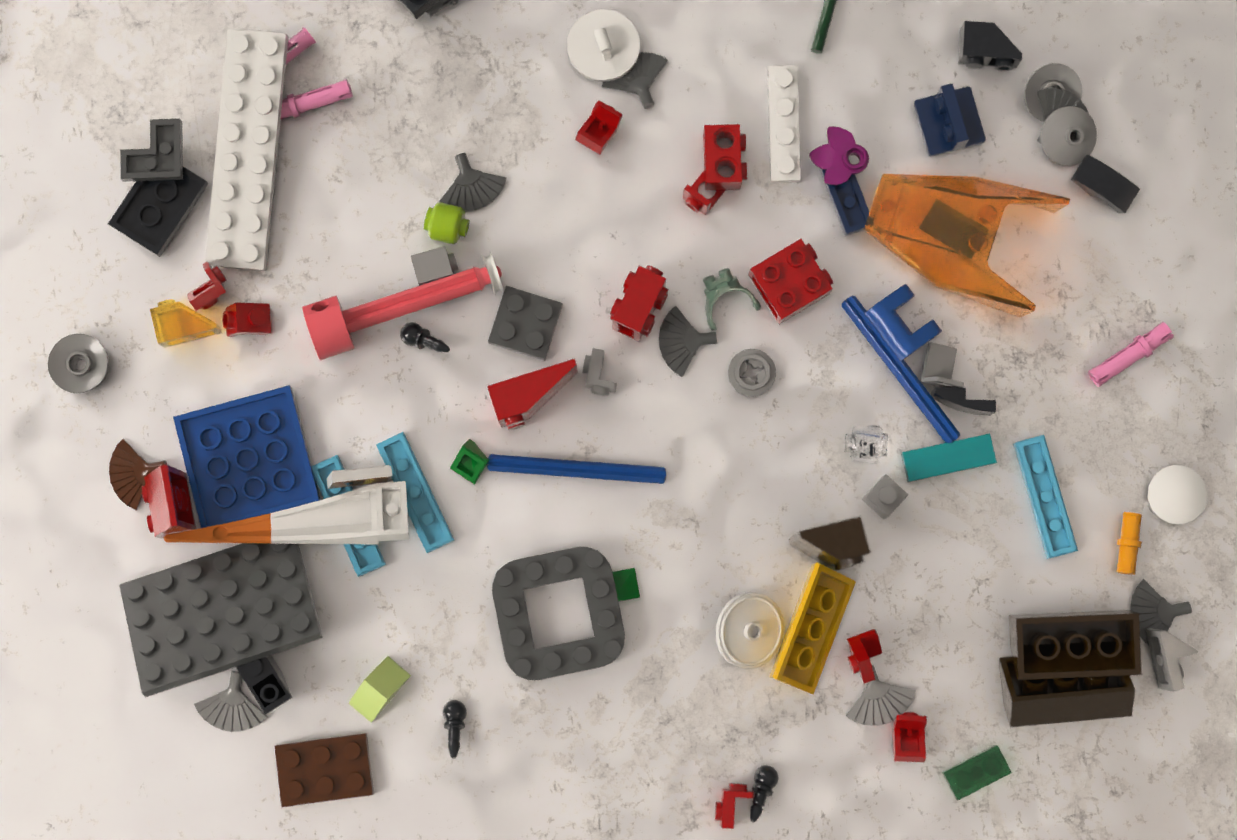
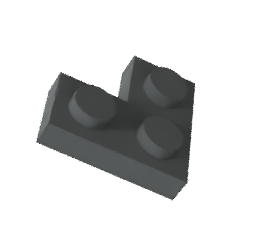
M180 118L150 119V149L120 150L121 180L123 182L183 180V134Z

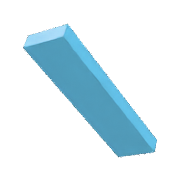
M404 432L376 444L385 465L391 466L393 482L406 481L408 514L426 553H430L455 541Z
M1041 435L1013 443L1046 558L1049 559L1078 551L1045 436Z
M338 455L311 466L323 499L354 490L352 486L332 489L327 487V477L332 471L345 470ZM344 544L357 577H361L386 565L378 545Z

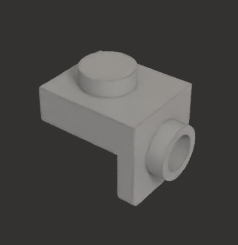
M592 348L591 356L585 355L582 373H587L586 387L592 388L591 393L609 396V392H616L617 383L600 380L605 352L604 350Z

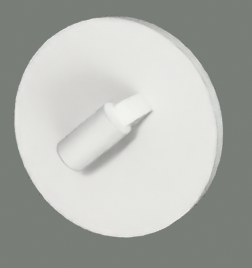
M608 9L594 10L580 17L572 26L567 39V52L573 67L581 75L590 80L608 82L623 77L634 67L640 53V38L634 24L623 14Z
M748 592L731 599L722 609L716 624V642L722 656L732 665L744 669H754L768 663L777 654L783 642L785 626L782 612L771 598L763 594Z

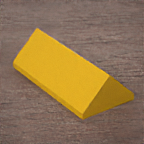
M816 562L811 565L770 673V678L814 694L856 581Z

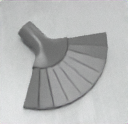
M872 665L876 680L867 683L866 689L847 713L846 717L863 725L874 726L892 722L895 720L896 715L903 714L913 701L916 690L897 687L879 681L874 665Z
M231 671L229 687L226 690L194 704L198 713L209 724L221 730L231 732L253 728L268 717L241 691L242 676L237 671Z

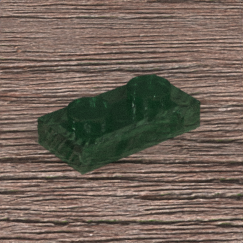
M994 745L942 772L957 801L1012 773L998 745Z

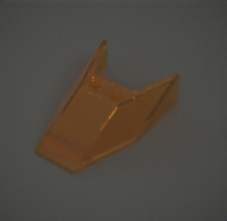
M882 174L864 231L937 288L1021 318L1035 311L1036 305L988 266V258L1004 209L1009 204H1025L1055 213L1067 206L1070 198L972 176Z

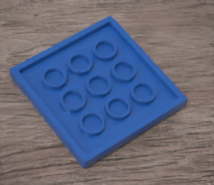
M290 385L173 417L201 528L261 516L321 500Z

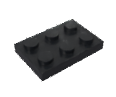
M183 167V180L136 181L108 225L160 257L209 183Z

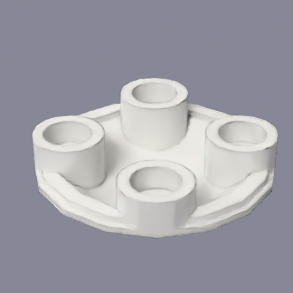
M1172 465L1162 468L1153 476L1148 486L1149 510L1170 524L1182 525L1192 522L1202 514L1207 504L1208 491L1205 482L1196 471L1187 466Z

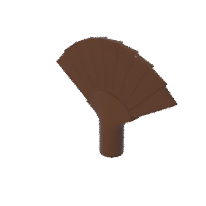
M122 439L116 445L109 463L110 483L114 492L127 506L137 510L142 498V486L145 485L144 477L160 465L167 464V462L163 460L150 464L147 463Z

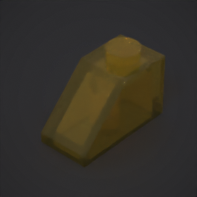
M174 299L157 303L158 307L150 309L157 342L164 348L222 333L221 327L181 302H175Z

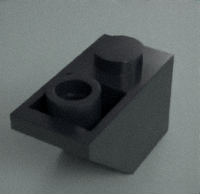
M964 21L960 29L958 64H966V67L971 69L995 66V69L1000 71H1010L1013 68H1017L1022 60V53L995 23Z
M272 655L236 667L265 715L293 698L282 671Z

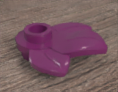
M835 126L827 128L828 144L817 147L809 154L815 166L826 170L824 183L829 185H840L847 182L852 174L861 173L869 163L867 150L855 143L852 133ZM852 155L857 156L859 163L851 164L848 158Z

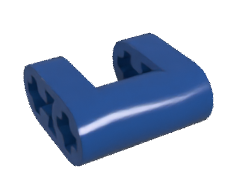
M907 284L892 292L864 313L900 362L942 332L933 319L912 333L897 314L896 310L915 296Z

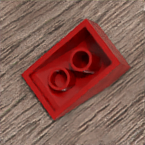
M575 359L487 386L501 428L507 427L508 430H513L524 426L525 420L535 415L578 373Z
M165 464L160 465L145 476L142 495L144 502L149 503L151 515H147V524L150 533H154L155 537L163 539L166 534L196 529L187 473Z

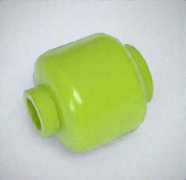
M438 202L433 208H428L424 221V230L428 231V236L433 240L456 244L460 236L466 237L470 220L465 219L463 208Z

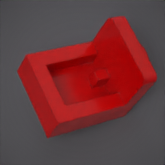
M598 100L594 105L591 115L577 132L575 140L601 154L616 134L623 117L622 113Z
M208 261L202 265L210 280L187 294L189 302L195 311L200 308L205 310L217 303L218 297L226 293L223 283L227 279L218 266L212 268Z
M236 302L226 307L222 316V324L226 329L227 337H234L238 334H270V304Z
M875 629L847 639L851 656L847 657L853 674L859 672L864 684L876 680L870 658L882 654L878 634Z
M913 712L896 715L892 727L894 761L925 762V727L927 716H919Z
M730 783L729 789H722L721 802L715 803V820L720 821L721 828L734 829L735 797L754 798V792L747 790V784Z

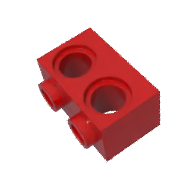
M740 124L704 125L705 191L740 190L742 180H747V163L741 162V152H746V135L740 134ZM721 138H727L733 145L729 148H721L717 141ZM726 166L731 168L734 174L730 177H723L718 173V169Z

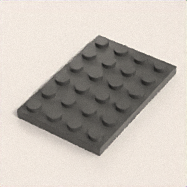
M242 543L119 585L141 692L145 697L323 638L299 544Z

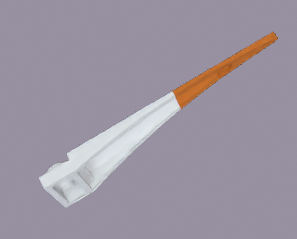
M406 481L374 483L323 500L261 516L166 534L164 541L187 543L379 545V541L409 539Z

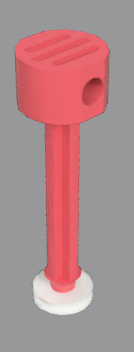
M490 252L488 257L482 255L485 265L483 268L473 266L471 269L344 311L337 295L303 306L302 310L317 355L320 360L355 349L351 336L352 332L479 290L482 291L488 284H491L494 294L499 290L504 293L500 280L502 276L501 269L495 265Z

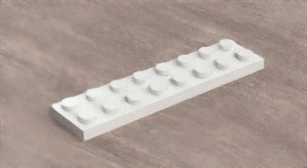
M227 29L205 262L208 261L211 266L266 271L289 37L286 33Z

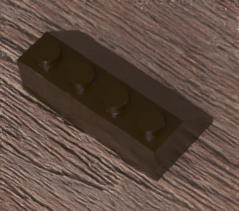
M861 516L799 531L788 539L792 547L826 567L834 565L835 571L864 562L863 556L870 554Z
M1118 610L1009 615L1010 648L1018 680L1142 675L1139 613Z
M1013 657L999 658L1003 705L1010 727L1132 716L1135 688L1130 675L1018 680Z

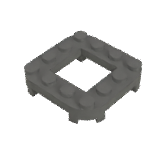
M575 547L513 560L496 572L492 585V594L504 656L508 666L517 676L528 680H541L609 665L620 655L625 643V632L610 563L601 552L589 547ZM583 578L594 637L535 649L523 590Z

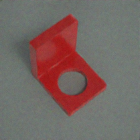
M703 171L692 186L686 185L683 190V199L685 200L684 203L696 213L700 211L706 216L726 190H716L715 195L709 199L698 192V188L702 183H705Z

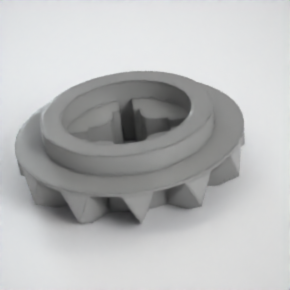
M743 350L735 355L730 362L728 368L729 381L738 393L748 397L762 395L772 387L775 381V364L771 357L761 350ZM747 361L753 369L764 368L756 376L757 385L750 377L740 378L747 372Z

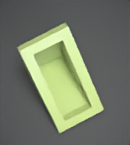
M387 656L365 678L349 701V704L372 723L411 675Z

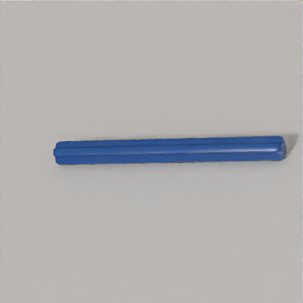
M854 295L847 298L842 303V308L945 443H952L958 439L960 432L905 360L900 362L865 316L864 313L867 311Z
M494 454L488 456L489 462L487 463L489 471L658 484H663L666 480V468L655 466Z

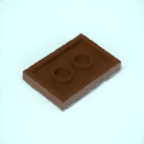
M367 733L275 746L281 807L374 795Z

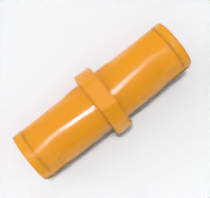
M1123 512L1121 537L1117 539V546H1119L1117 573L1135 575L1138 548L1142 546V542L1139 541L1141 514Z

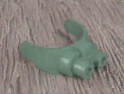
M729 268L719 271V276L716 278L714 275H710L703 279L706 286L704 293L707 298L705 312L708 326L712 331L717 330L712 318V308L718 297L725 292L733 290L745 292L750 297L756 311L761 308L759 301L747 288H744L739 283L736 276H732Z

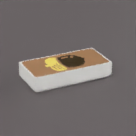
M389 465L332 471L327 477V487L332 489L388 482L392 477V469Z

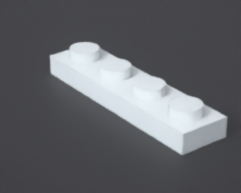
M798 65L768 66L770 183H800Z

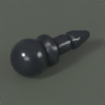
M410 322L401 328V340L408 346H416L419 349L428 347L437 352L450 351V348L442 340H437V338L430 336V331L422 329L417 323Z
M458 700L447 702L442 710L443 718L446 721L444 728L448 729V750L453 759L457 757L460 748V730L465 728L463 720L467 714L465 705Z
M768 765L759 767L754 774L756 784L752 786V790L756 793L753 798V805L750 808L751 822H756L760 817L767 796H772V788L778 783L777 771Z

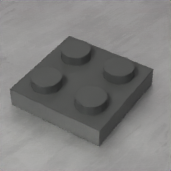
M506 286L488 343L545 361L563 303Z

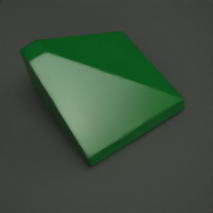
M469 439L461 447L450 469L475 485L489 459L475 442Z
M635 568L612 572L618 602L640 598Z

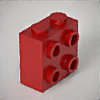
M802 239L750 268L748 273L778 324L783 323L830 295L833 290L831 287L833 284L831 276L825 268L822 270L819 268L815 261L818 259L816 252L809 243L805 245Z
M647 265L646 268L638 266L635 273L629 272L623 285V293L625 295L622 300L616 299L610 311L613 330L640 342L643 335L649 336L655 323L656 316L653 313L655 309L661 311L668 297L669 289L665 287L666 278L662 277V271Z

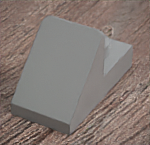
M1146 629L1158 688L1173 692L1184 689L1182 680L1184 672L1178 662V658L1198 653V651L1166 630Z

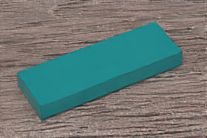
M990 434L901 453L907 482L997 463Z

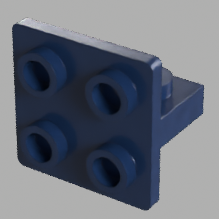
M952 83L941 86L936 95L915 100L914 108L930 157L983 144L986 141L971 87L967 86L954 90Z

